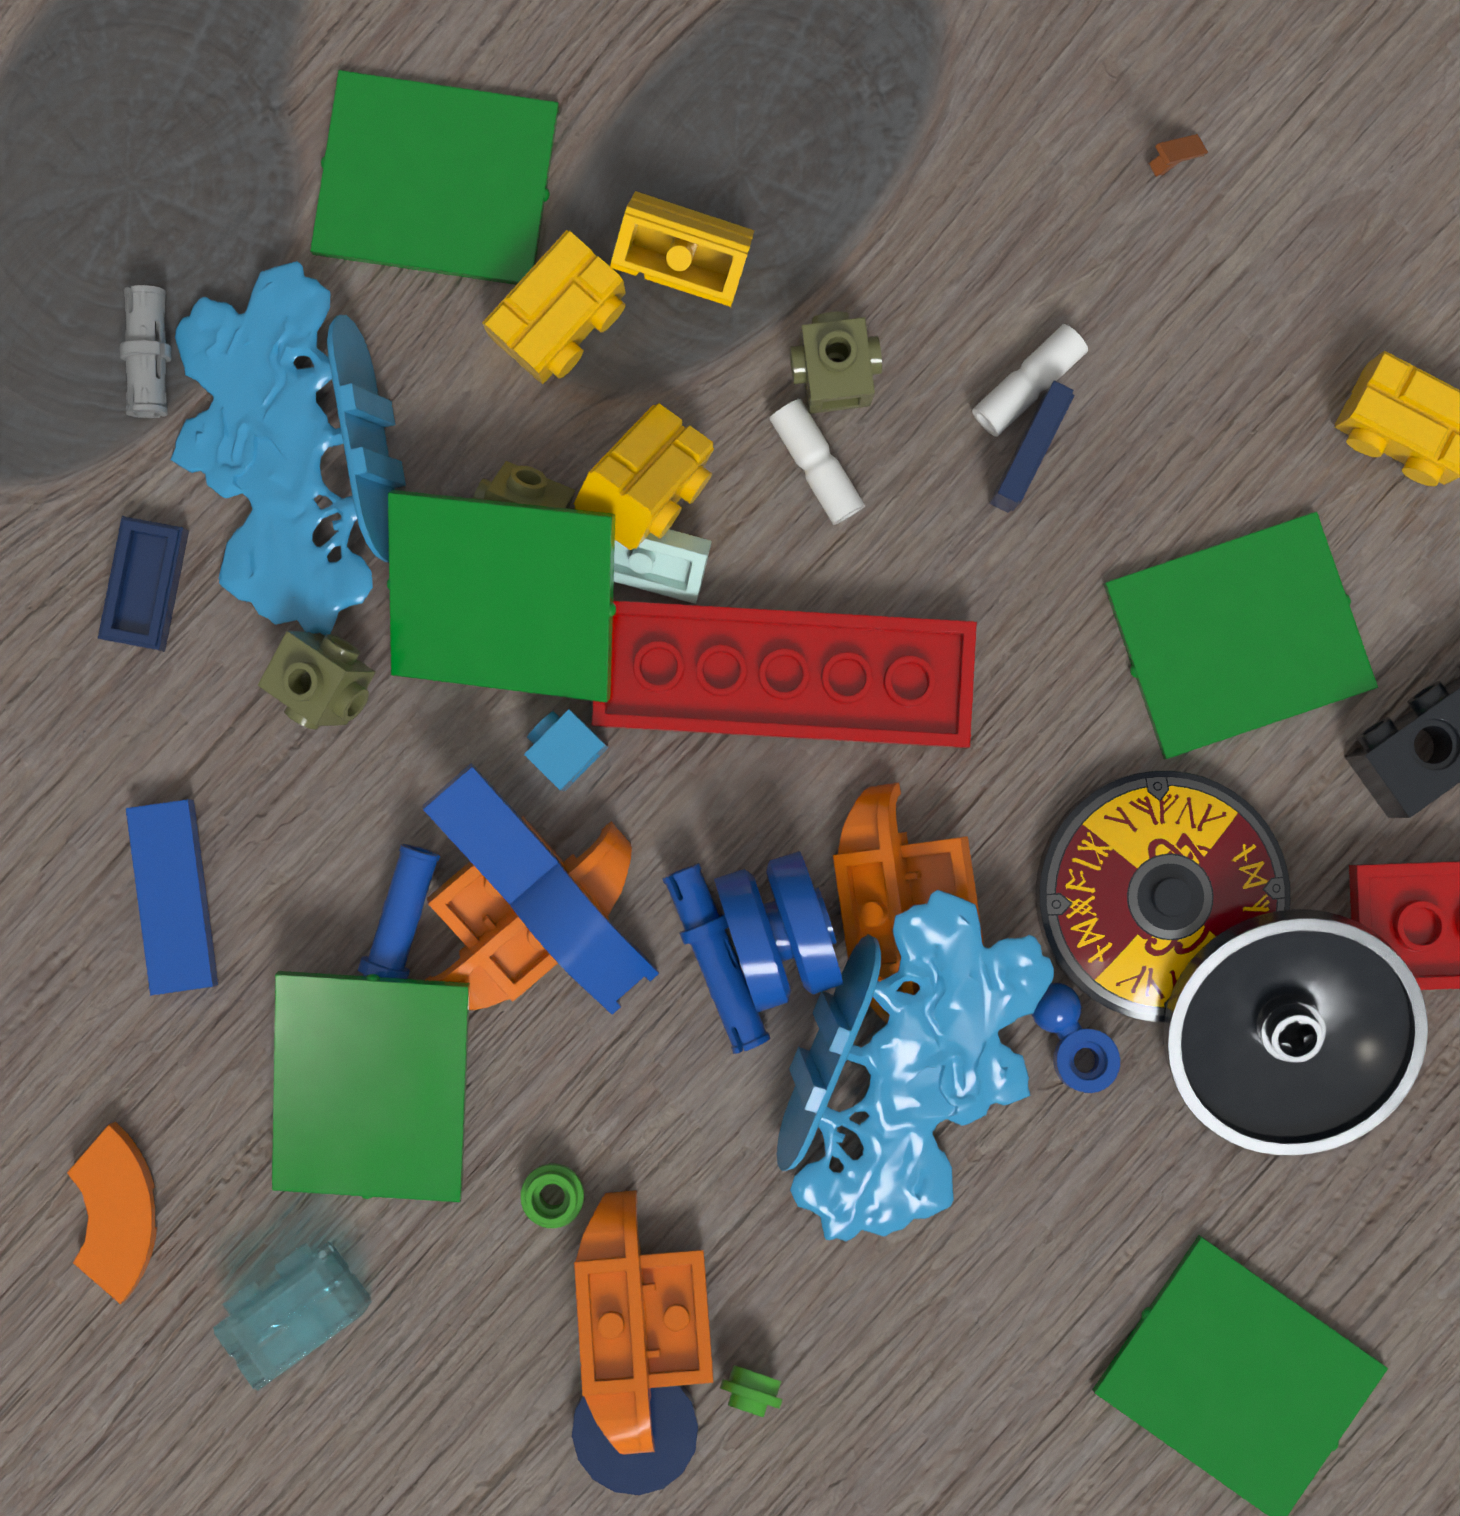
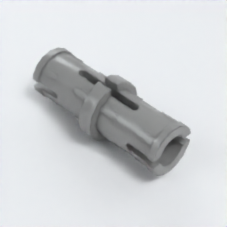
M149 285L125 287L126 330L125 342L120 344V358L126 361V414L138 418L165 417L168 415L165 379L166 363L172 359L171 346L166 344V291L160 287Z

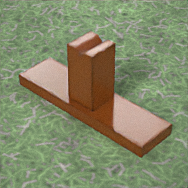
M1195 134L1160 142L1155 146L1159 156L1148 164L1157 177L1164 175L1178 163L1202 157L1208 151L1199 135Z

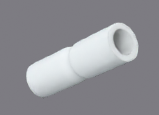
M1062 324L1023 361L1019 370L1010 373L972 409L977 421L990 434L998 437L1037 400L1041 391L1047 390L1054 380L1057 381L1088 352V347L1083 338L1073 328Z
M801 399L790 402L770 416L771 423L796 464L804 470L806 481L833 525L841 523L865 507L864 502L841 464L830 454L826 439Z

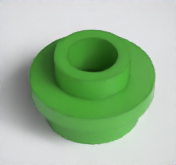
M557 1163L541 1165L534 1169L525 1179L520 1195L521 1205L527 1217L535 1224L545 1228L563 1227L572 1222L582 1208L584 1202L583 1184L579 1176L565 1165ZM548 1184L560 1186L564 1191V1201L558 1205L546 1203L542 1197V1188Z
M735 1365L732 1367L729 1380L722 1379L720 1389L731 1392L728 1406L760 1417H764L768 1405L780 1409L783 1400L777 1397L782 1381Z

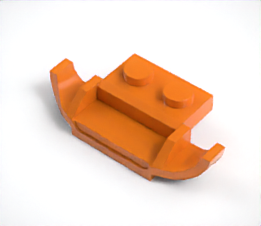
M899 782L870 786L861 793L850 810L842 828L838 853L833 855L848 959L861 938L867 934L875 937L879 941L881 950L879 982L897 973L900 966L901 955L893 935L895 916L909 910L914 905L927 904L930 895L936 890L952 894L975 904L980 921L968 836L908 844L907 832L898 833L896 821V802L901 795ZM981 928L982 944H983V946H984L983 935H982V928ZM906 981L902 983L897 991L915 995L920 990L918 983ZM872 997L870 1002L871 1008L888 1024L890 1014Z
M522 816V820L557 857L575 883L609 920L608 915L622 892L630 865L632 847L626 837L611 821L602 829L598 839L578 858L572 854L563 861L525 817ZM468 862L427 897L428 905L460 938L465 946L459 950L460 958L437 976H429L425 980L470 983L469 1011L488 1008L509 999L512 1002L515 1001L558 964L534 937L510 904L471 862Z
M637 1190L604 1194L583 1234L576 1261L574 1262L582 1396L585 1397L593 1418L603 1434L622 1455L655 1452L650 1409L651 1388L714 1382L704 1249L641 1254V1243L638 1236Z

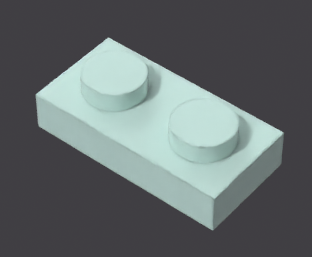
M670 529L661 539L650 533L637 549L629 550L615 540L614 582L696 604L712 541Z

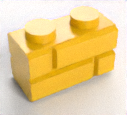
M635 191L626 207L610 268L634 276L641 272L644 273V278L731 307L755 230Z
M566 230L488 315L482 324L488 336L499 347L515 359L537 381L544 384L552 374L560 379L572 370L584 352L579 347V344L594 328L602 333L618 319L625 308V303L620 300L626 294L624 281L616 271L610 268L599 256H596L571 231Z
M1383 351L1364 367L1351 392V396L1346 401L1334 424V428L1349 435L1346 442L1354 450L1371 457H1381L1384 453L1403 463V474L1417 483L1426 486H1437L1438 483L1445 485L1460 478V390Z
M660 403L652 405L588 472L574 502L575 509L615 514V540L629 550L637 549L650 533L661 539L672 526L682 509L676 503L681 498L689 504L693 503L708 483L712 473L704 467L714 450L713 441L690 425L687 427L682 426V419Z

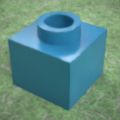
M568 709L561 717L554 711L550 712L534 727L527 736L534 745L524 755L560 791H566L609 747L574 712Z

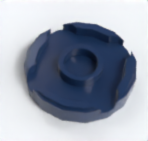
M684 1385L651 1388L650 1409L655 1452L620 1454L595 1422L585 1397H580L574 1413L572 1439L578 1461L594 1481L616 1493L643 1495L664 1489L683 1474L696 1450L699 1424L693 1397Z

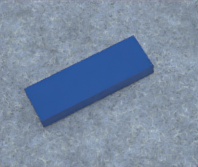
M187 799L126 808L150 996L217 986L218 978L194 800Z

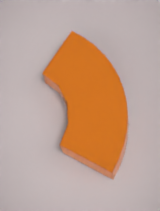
M115 1121L103 1130L67 1174L82 1192L88 1214L85 1242L73 1264L119 1304H122L137 1287L147 1269L156 1241L157 1227H155V1204L152 1191L155 1186L152 1175L137 1145Z

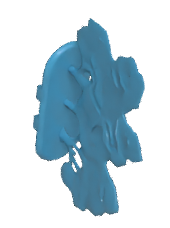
M296 261L260 272L245 313L238 314L233 306L226 302H217L207 297H202L193 306L190 316L182 318L178 324L175 340L184 365L185 375L198 381L201 387L213 396V401L208 410L199 413L194 418L185 420L177 437L175 450L170 460L191 473L198 471L204 473L207 485L221 497L227 499L244 494L250 501L251 513L243 526L236 529L226 544L218 577L219 584L238 600L251 602L258 614L268 618L274 625L297 620L305 632L326 635L331 634L339 611L352 605L362 604L373 588L370 568L361 556L352 553L347 547L350 532L355 521L358 520L361 533L372 553L382 561L389 562L388 492L395 490V488L406 486L402 461L389 457L384 428L396 425L392 401L378 395L375 372L364 337L353 320L347 315L339 314L329 325L327 337L328 356L317 348V331L330 309V291L320 285L317 279L305 277L303 266ZM307 356L310 357L314 367L297 369L293 362L297 357ZM331 379L333 381L341 427L337 429L328 423L326 414L316 403V392ZM344 444L352 496L346 498L339 497L327 488L322 480L320 470L321 456L328 447ZM318 495L328 497L332 501V505L321 510L314 498ZM338 512L341 515V519L332 521L333 529L338 532L323 546L316 547L312 541V536L317 525L323 518ZM341 546V559L337 562H329L328 554L334 547Z
M936 890L930 895L927 904L914 905L909 910L895 916L893 935L901 955L900 966L897 973L880 982L878 981L881 967L879 941L869 934L860 939L841 974L843 985L837 986L834 994L824 991L820 993L812 1012L819 1030L810 1051L798 1047L789 1068L795 1087L781 1123L776 1153L777 1164L782 1171L795 1168L805 1157L818 1127L820 1128L824 1138L826 1156L817 1162L807 1164L795 1175L790 1191L798 1207L810 1210L821 1217L825 1240L830 1241L837 1238L848 1241L862 1230L885 1237L894 1231L904 1229L913 1219H926L951 1207L954 1200L952 1166L945 1153L939 1149L932 1134L937 1124L947 1119L961 1126L968 1125L985 1116L992 1104L998 1103L1005 1106L1031 1096L1028 1087L1029 1076L1023 1055L1014 1053L1011 1048L1001 1044L998 1031L1012 1024L1018 1018L1034 1013L1037 1004L1053 980V965L1050 958L1042 955L1041 945L1031 935L1023 938H1006L999 940L991 948L984 947L976 905L952 894ZM906 981L918 983L920 990L915 995L897 991L902 983ZM873 997L890 1014L888 1024L872 1037L870 1043L863 1047L853 1045ZM846 1060L864 1065L871 1078L870 1086L863 1100L841 1112L827 1107ZM865 1111L869 1115L860 1125L849 1119L856 1112ZM841 1125L855 1132L864 1147L863 1155L858 1160H852L838 1144L843 1142L846 1135L837 1132V1128ZM832 1156L839 1158L844 1166L841 1173L833 1172L829 1168Z

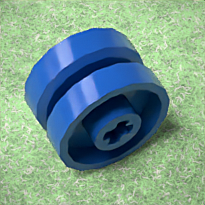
M800 851L769 860L766 874L774 901L765 904L762 902L754 875L746 869L714 878L730 933L757 1012L788 1003L791 989L782 962L792 958L794 959L803 987L811 994L843 985L842 975L833 948V944L837 942L819 887H813Z

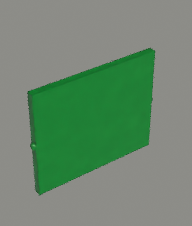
M338 70L326 153L321 159L323 173L310 252L316 256L517 285L536 263L544 204L550 196L547 184L559 112L558 102Z
M399 490L388 492L389 579L387 581V588L390 590L391 675L599 702L609 701L611 696L613 616L616 613V606L613 603L615 514Z
M1317 512L1103 584L1131 663L1130 673L1137 680L1163 759H1169L1378 688L1350 608L1351 599L1344 591Z
M278 971L275 974L272 1191L361 1196L364 1199L382 1197L461 1202L470 983L379 977L377 974L354 976Z
M1198 1235L1151 1305L1142 1311L1140 1321L1092 1390L1100 1398L1266 1515L1288 1516L1330 1453L1338 1448L1339 1440L1388 1368Z

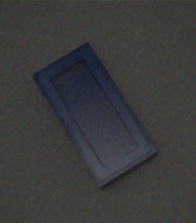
M1054 380L1046 390L989 504L1009 513L1014 511L1022 502L1075 396L1072 394L1073 389Z
M122 516L98 639L165 652L189 530L183 527Z

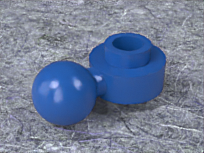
M1050 983L1042 999L1037 1004L1034 1013L1031 1015L1040 1028L1050 1033H1056L1060 1039L1053 1054V1065L1057 1076L1066 1086L1079 1092L1095 1093L1106 1089L1114 1082L1120 1070V1054L1116 1044L1108 1035L1101 1031L1082 1029L1078 1022L1081 1015V1002L1077 993L1065 984ZM1087 1048L1094 1054L1095 1064L1091 1070L1082 1073L1074 1064V1056L1080 1049Z

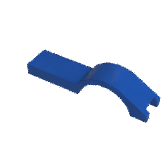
M472 763L423 804V810L510 904L518 917L548 953L609 1013L613 1015L621 1008L618 999L642 978L646 977L649 981H652L659 974L657 968L639 948L628 941L591 902L564 869L557 857Z

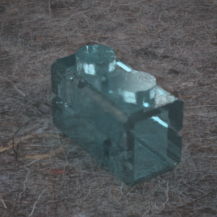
M329 1241L313 1252L305 1242L274 1265L280 1276L260 1289L255 1280H253L222 1303L228 1314L213 1327L214 1334L230 1357L235 1358L237 1367L252 1388L257 1389V1391L362 1316L372 1303L368 1292L355 1274L350 1272L348 1264L333 1243Z

